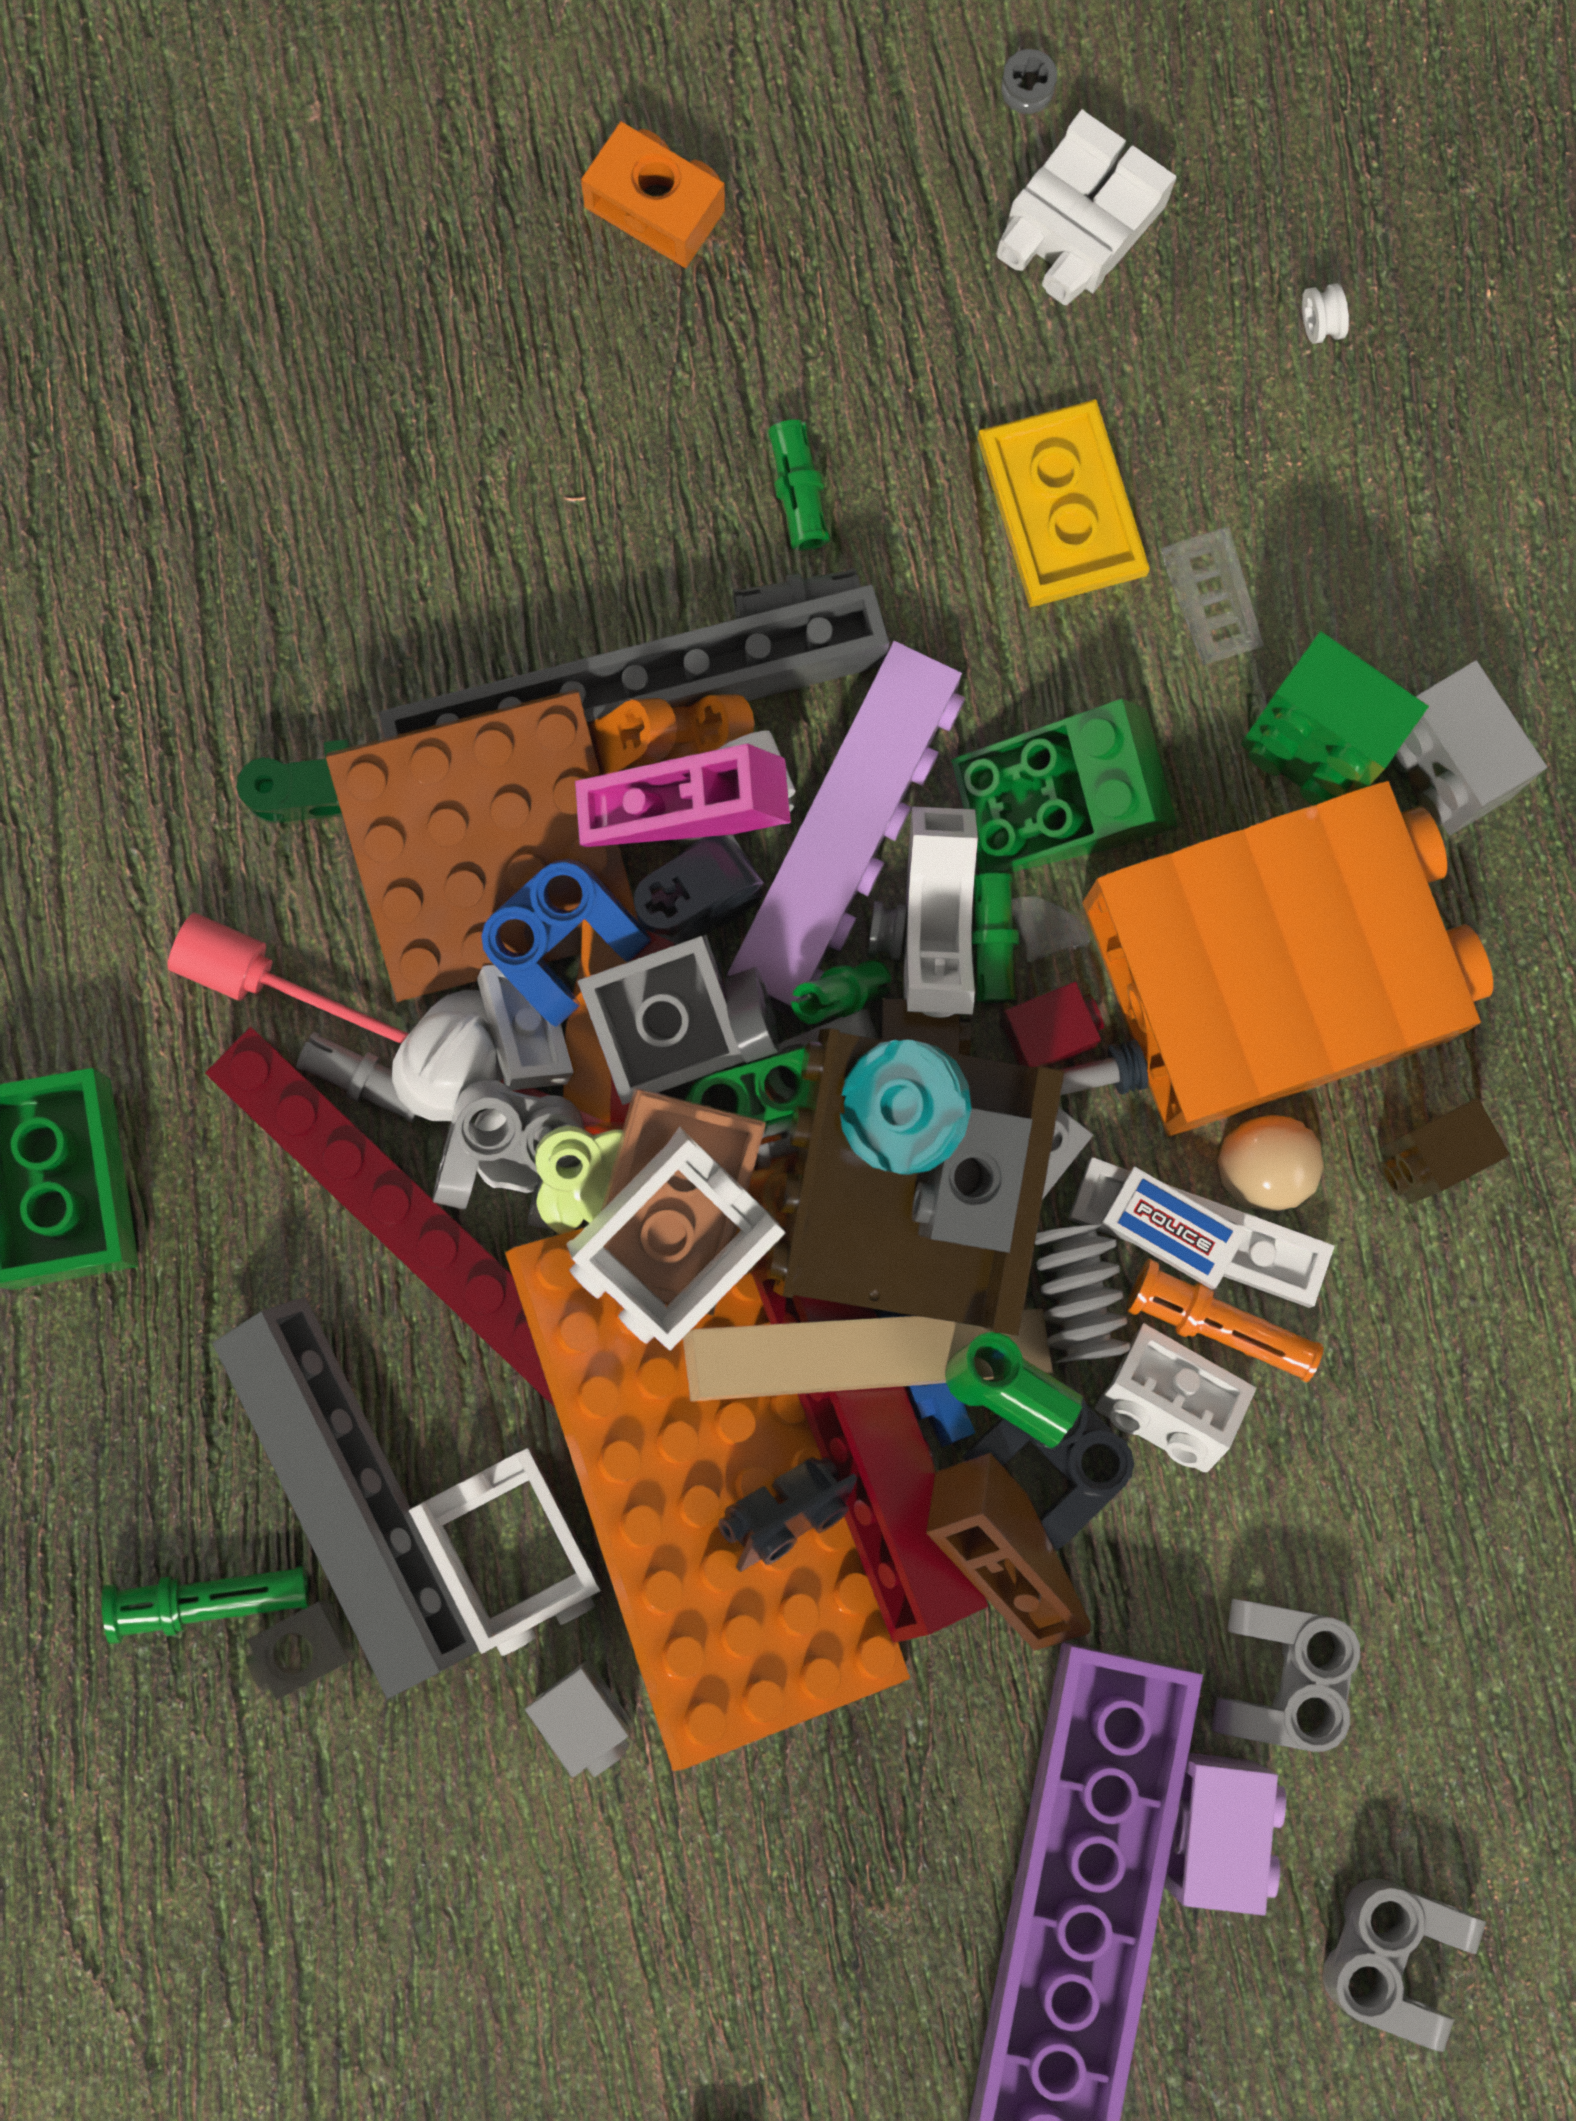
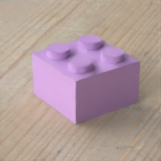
M1196 1753L1188 1754L1164 1887L1183 1906L1266 1915L1267 1897H1276L1280 1881L1279 1857L1271 1855L1273 1827L1281 1828L1283 1826L1286 1812V1791L1284 1786L1277 1785L1278 1774L1253 1760Z

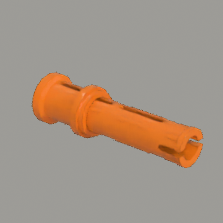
M1148 1259L1142 1266L1126 1304L1127 1312L1137 1315L1140 1311H1143L1175 1326L1176 1333L1185 1338L1187 1336L1194 1337L1197 1333H1200L1241 1351L1250 1357L1295 1375L1304 1382H1308L1313 1377L1322 1358L1323 1344L1317 1341H1310L1263 1318L1256 1317L1213 1297L1214 1291L1200 1282L1192 1285L1159 1270V1263L1152 1259Z

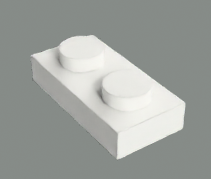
M495 965L483 966L477 980L504 1084L509 1086L511 1090L567 1084L574 1072L561 1024L558 1027H554L543 1018Z

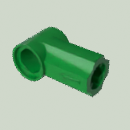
M986 1332L975 1337L956 1352L947 1363L945 1370L946 1384L951 1394L957 1400L969 1406L984 1405L1049 1448H1053L1061 1442L1064 1435L1073 1426L1082 1408L1083 1396L1025 1360L1017 1344L1004 1334ZM974 1357H979L990 1365L993 1371V1382L983 1379L978 1374L974 1365Z

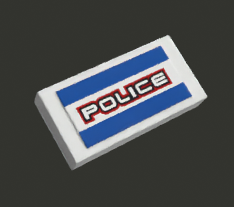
M1135 1166L1130 1170L1100 1223L1107 1229L1212 1290L1218 1286L1247 1234V1231Z

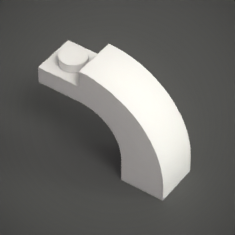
M912 807L904 935V999H907V1011L923 1012L932 1017L973 1014L975 988L971 928L978 841L976 815L973 809Z

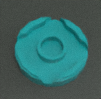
M909 1039L880 1043L858 1059L845 1078L842 1096H846L844 1101L845 1114L840 1113L842 1130L853 1151L874 1168L903 1175L930 1171L951 1157L966 1134L971 1113L969 1085L957 1062L937 1046Z

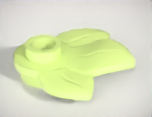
M561 1126L546 1134L539 1142L535 1152V1166L538 1175L543 1181L536 1198L537 1207L544 1222L558 1234L575 1230L583 1219L590 1223L601 1212L623 1130H610L593 1136L579 1127ZM565 1155H574L581 1160L579 1165L572 1168L561 1167L557 1164V1161Z

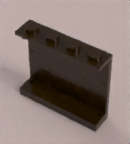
M832 1028L819 1029L818 1041L809 1040L803 1056L801 1078L810 1080L806 1107H796L791 1123L790 1145L799 1147L794 1173H784L779 1191L778 1211L787 1213L784 1227L785 1234L782 1239H779L769 1249L767 1259V1278L775 1279L773 1291L784 1297L793 1298V1295L980 1326L992 1332L1019 1336L1065 1071L1044 1067H1026L945 1052L957 1062L968 1082L971 1108L1032 1119L1010 1251H997L929 1239L918 1235L920 1223L912 1220L913 1199L918 1183H927L929 1171L903 1175L872 1167L853 1151L842 1130L840 1113L845 1114L844 1101L846 1096H842L845 1078L862 1055L878 1044L888 1041L841 1033L840 1030ZM973 1158L963 1160L957 1166L954 1173L956 1188L963 1195L973 1193L979 1187L982 1180L981 1168Z

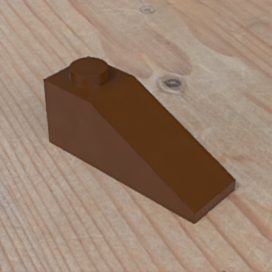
M991 1453L935 1472L926 1533L1028 1645L1036 1651L1090 1634L1091 1622L1026 1492Z

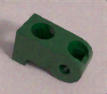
M349 739L324 742L325 759L282 764L273 758L265 757L251 760L242 768L237 777L236 788L239 798L257 818L265 822L282 823L343 816L326 760V754L353 747Z

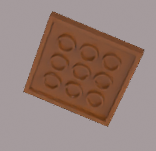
M578 689L326 754V760L396 1002L478 981L477 977L482 967L494 965L483 950L481 937L485 923L493 913L540 870L556 860L572 859L585 864L638 921L619 844L592 847L580 845L575 781L600 776ZM559 875L552 878L548 886V897L553 905L563 910H572L580 905L583 894L578 881L567 875ZM510 919L504 922L500 932L501 941L504 946L516 953H524L531 950L534 943V933L531 927L519 919ZM582 922L542 957L546 963L582 953Z

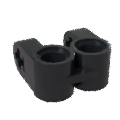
M733 834L703 837L688 847L678 857L647 875L638 884L634 893L635 912L638 922L645 930L681 944L703 936L711 930L718 929L746 913L762 899L763 895L759 888L764 882ZM658 888L661 889V890H659V891H657L656 893H654V894L651 895V892H652L653 890H656V889H658ZM660 908H663L664 911L669 915L674 913L676 914L670 918H667L662 911H655ZM677 931L679 932L675 936L669 937V934H672Z
M1064 1384V1385H1066L1067 1387H1069V1388H1071L1072 1390H1074L1075 1392H1077L1078 1394H1080L1077 1390H1075L1074 1388H1072L1070 1385ZM1082 1399V1408L1073 1426L1067 1431L1061 1442L1053 1448H1049L1001 1417L962 1456L965 1461L991 1453L1003 1466L1028 1441L1042 1452L1063 1474L1070 1485L1038 1517L1055 1552L1070 1541L1126 1486L1132 1477L1134 1468L1132 1450L1126 1441L1114 1433L1086 1404L1084 1399ZM1093 1444L1105 1447L1113 1460L1111 1473L1100 1482H1094L1086 1477L1081 1465L1082 1455Z

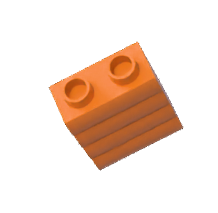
M1389 781L1368 786L1318 805L1269 819L1243 830L1200 842L1171 854L1128 866L1097 878L1082 904L1131 1039L1138 1041L1143 1055L1147 1059L1148 1085L1168 1138L1450 1042L1481 1023L1474 1002L1490 997L1493 992V976L1488 956L1482 942L1470 926L1463 924L1449 930L1445 929L1428 883L1443 879L1447 873V856L1441 834L1434 819L1424 807L1418 806L1400 812Z

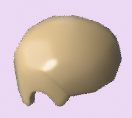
M1278 1115L1255 1117L1242 1122L1224 1138L1217 1160L1222 1185L1234 1199L1248 1209L1281 1211L1299 1206L1316 1192L1324 1170L1321 1143L1313 1130L1306 1128L1303 1122L1294 1118Z

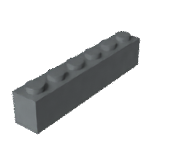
M304 1296L260 1311L214 1341L212 1344L386 1698L389 1699L478 1652L479 1649L409 1512L411 1508L306 1297Z

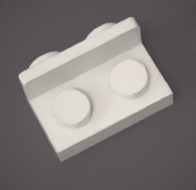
M1143 1323L1130 1343L1131 1349L1126 1352L1111 1384L1100 1396L1095 1409L1110 1418L1111 1422L1118 1429L1129 1434L1139 1435L1167 1451L1168 1455L1177 1463L1186 1467L1196 1468L1202 1472H1208L1230 1449L1257 1388Z

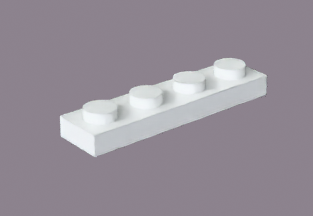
M1093 1157L1090 1158L1068 1220L1084 1226L1101 1225L1102 1219L1130 1171ZM1168 1185L1247 1231L1245 1238L1225 1271L1224 1277L1308 1308L1315 1306L1335 1247L1334 1245ZM1101 1226L1098 1229H1096L1098 1231L1128 1241L1104 1226Z

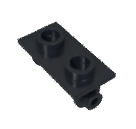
M811 1457L774 1480L772 1487L784 1501L780 1505L767 1488L762 1486L736 1503L726 1507L725 1516L719 1519L718 1526L721 1534L728 1542L734 1543L738 1540L744 1547L736 1566L738 1571L742 1572L760 1560L765 1565L772 1564L786 1555L795 1546L797 1537L812 1528L817 1533H822L838 1523L849 1510L846 1502L858 1479L853 1473L842 1481L837 1482L839 1478L838 1470L829 1458L823 1457L818 1460Z

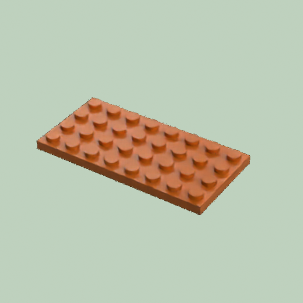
M739 1227L737 1228L736 1235L741 1231ZM585 1228L517 1246L506 1252L511 1273L672 1770L687 1769L909 1680L910 1676L899 1643H892L845 1517L822 1533H817L812 1528L797 1537L795 1546L776 1562L765 1565L760 1560L742 1572H739L736 1566L744 1547L738 1540L734 1543L728 1542L720 1532L718 1521L725 1516L726 1507L736 1503L762 1486L767 1488L780 1505L784 1501L772 1487L774 1480L811 1457L818 1460L822 1459L798 1394L691 1401L683 1338L671 1350L666 1348L655 1336L647 1344L644 1343L618 1317L624 1309L620 1303L607 1291L599 1298H596L569 1271L576 1262L571 1258L567 1243L571 1239L574 1240ZM767 1252L717 1302L714 1316L705 1314L692 1329L771 1325L751 1272L767 1265Z

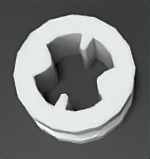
M1338 283L1327 285L1323 293H1320L1316 287L1305 289L1302 299V313L1305 330L1311 343L1323 342L1328 334L1334 340L1345 338L1348 333L1349 315L1342 287Z

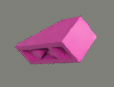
M748 743L575 781L580 845L585 847L732 835L791 823L785 758Z

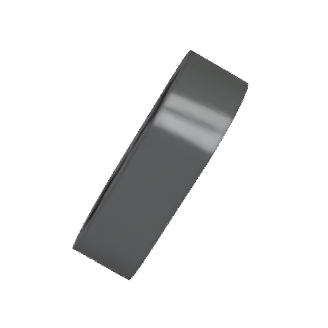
M757 967L725 977L728 1018L734 1038L746 1063L778 1053L779 1043L774 1009L764 980Z

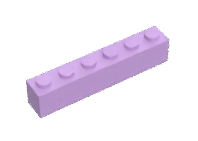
M893 641L727 973L728 977L757 967L766 985L773 1008L794 1019L796 1015L791 1001L804 998L807 994L798 997L792 995L793 991L802 983L820 979L824 971L820 970V967L830 947L839 952L843 949L857 919L847 912L857 892L869 896L884 865V862L875 858L885 837L894 841L898 838L911 810V806L902 803L912 782L921 786L924 785L939 753L929 748L937 730L941 727L950 732L966 698L956 693L962 675L961 672L896 641Z

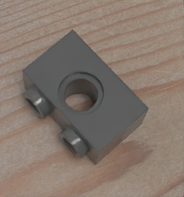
M971 1108L966 1134L951 1157L929 1171L927 1183L919 1182L913 1199L912 1220L920 1223L919 1236L1003 1252L1010 1251L1032 1119ZM973 1158L981 1168L982 1180L979 1187L973 1193L963 1195L956 1188L954 1173L957 1166L963 1160Z

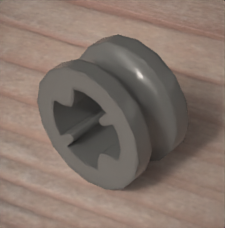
M1025 49L1012 55L1004 67L1001 82V94L1004 102L1011 109L1023 114L1040 112L1047 107L1053 98L1054 87L1057 82V69L1054 61L1047 54L1035 49ZM1026 73H1033L1038 76L1032 91L1020 88L1021 80L1024 79Z
M874 901L867 957L875 958L878 953L886 952L891 960L899 961L906 904L898 903L896 908L886 909L882 901Z

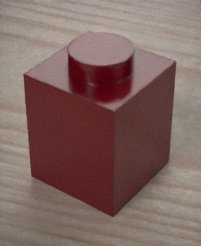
M1076 981L1005 1010L999 1020L1017 1064L1026 1067L1050 1068L1091 1051L1101 1041L1098 1031L1104 1029V1022L1096 1001L1090 993L1082 996Z

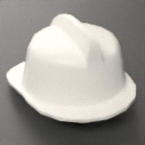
M463 990L446 995L430 1008L400 1045L393 1060L392 1083L399 1100L412 1113L431 1121H452L456 1102L461 1092L470 1084L481 1080H497L500 1082L503 1079L480 990Z

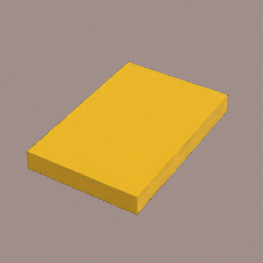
M1096 399L979 430L977 437L1030 608L1147 576L1150 570Z

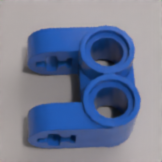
M572 859L556 860L540 870L490 916L484 925L481 937L483 950L489 960L539 1014L554 1027H558L581 1005L570 988L542 957L585 919L626 962L631 961L652 942L651 937L642 925L595 873L582 862ZM559 875H567L578 881L583 894L578 907L572 910H563L552 904L548 897V886L552 878ZM519 919L531 927L534 933V943L531 950L524 953H516L504 946L501 941L500 932L505 921Z

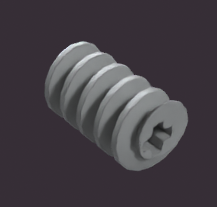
M1103 1225L1061 1228L1036 1234L1035 1245L1053 1249V1253L1036 1262L1037 1269L1057 1275L1056 1279L1040 1287V1294L1042 1296L1060 1300L1059 1305L1043 1313L1046 1322L1064 1327V1330L1047 1339V1346L1049 1348L1067 1352V1356L1054 1363L1116 1356L1131 1349L1130 1342L1114 1339L1110 1336V1332L1127 1324V1316L1107 1312V1306L1122 1299L1124 1294L1122 1290L1105 1287L1103 1284L1105 1279L1120 1272V1265L1100 1261L1102 1253L1117 1246L1116 1239L1097 1235L1096 1229Z

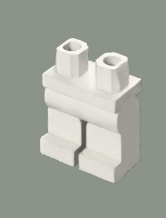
M1082 109L1069 125L1065 138L1044 166L1033 176L1025 190L1023 189L1013 201L1007 227L997 250L998 258L1014 270L1023 271L1036 254L1053 265L1045 274L1042 286L1049 295L1063 305H1068L1084 289H1087L1092 294L1103 282L1105 275L1116 266L1166 207L1177 177L1133 145L1121 158L1126 140Z

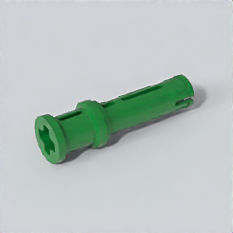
M304 1566L297 1567V1569L247 1576L242 1575L189 1584H181L179 1578L174 1579L172 1576L161 1577L158 1585L119 1590L116 1584L104 1585L102 1590V1618L105 1635L109 1644L121 1643L125 1635L163 1630L166 1636L178 1635L179 1631H184L185 1624L243 1617L294 1608L306 1609L310 1605L308 1578Z

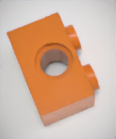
M620 121L581 178L584 208L684 268L688 267L725 211V184L711 167L699 160L688 162L670 151L667 144L655 133L647 129L637 131ZM652 185H663L670 189L667 194L658 197L650 196L643 192Z

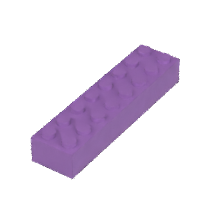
M1062 1642L969 2121H1120L1203 1679L1202 1674L1187 1668Z

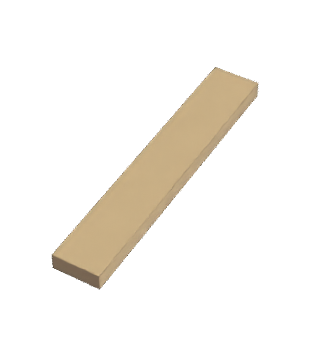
M1043 1309L1023 1310L1019 1336L1004 1335L1010 1337L1017 1344L1025 1360L1047 1374L1052 1373ZM921 1316L692 1329L683 1337L690 1400L704 1401L946 1383L945 1370L952 1356L975 1337L992 1331L980 1326ZM974 1357V1365L978 1374L985 1380H994L990 1365L985 1360Z

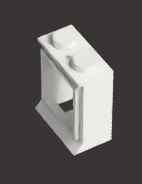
M679 1126L668 1144L574 1240L571 1239L567 1243L571 1258L576 1262L569 1271L596 1298H599L607 1291L620 1303L624 1309L618 1317L641 1341L647 1344L655 1336L666 1348L671 1350L785 1232L776 1219ZM679 1169L741 1231L666 1306L616 1259L604 1245Z
M532 1446L409 1510L481 1654L496 1646L500 1655L504 1656L536 1638L532 1629L533 1626L556 1615L560 1625L595 1607L591 1596L601 1590L602 1584L595 1574L542 1470ZM529 1480L576 1573L489 1618L443 1525Z

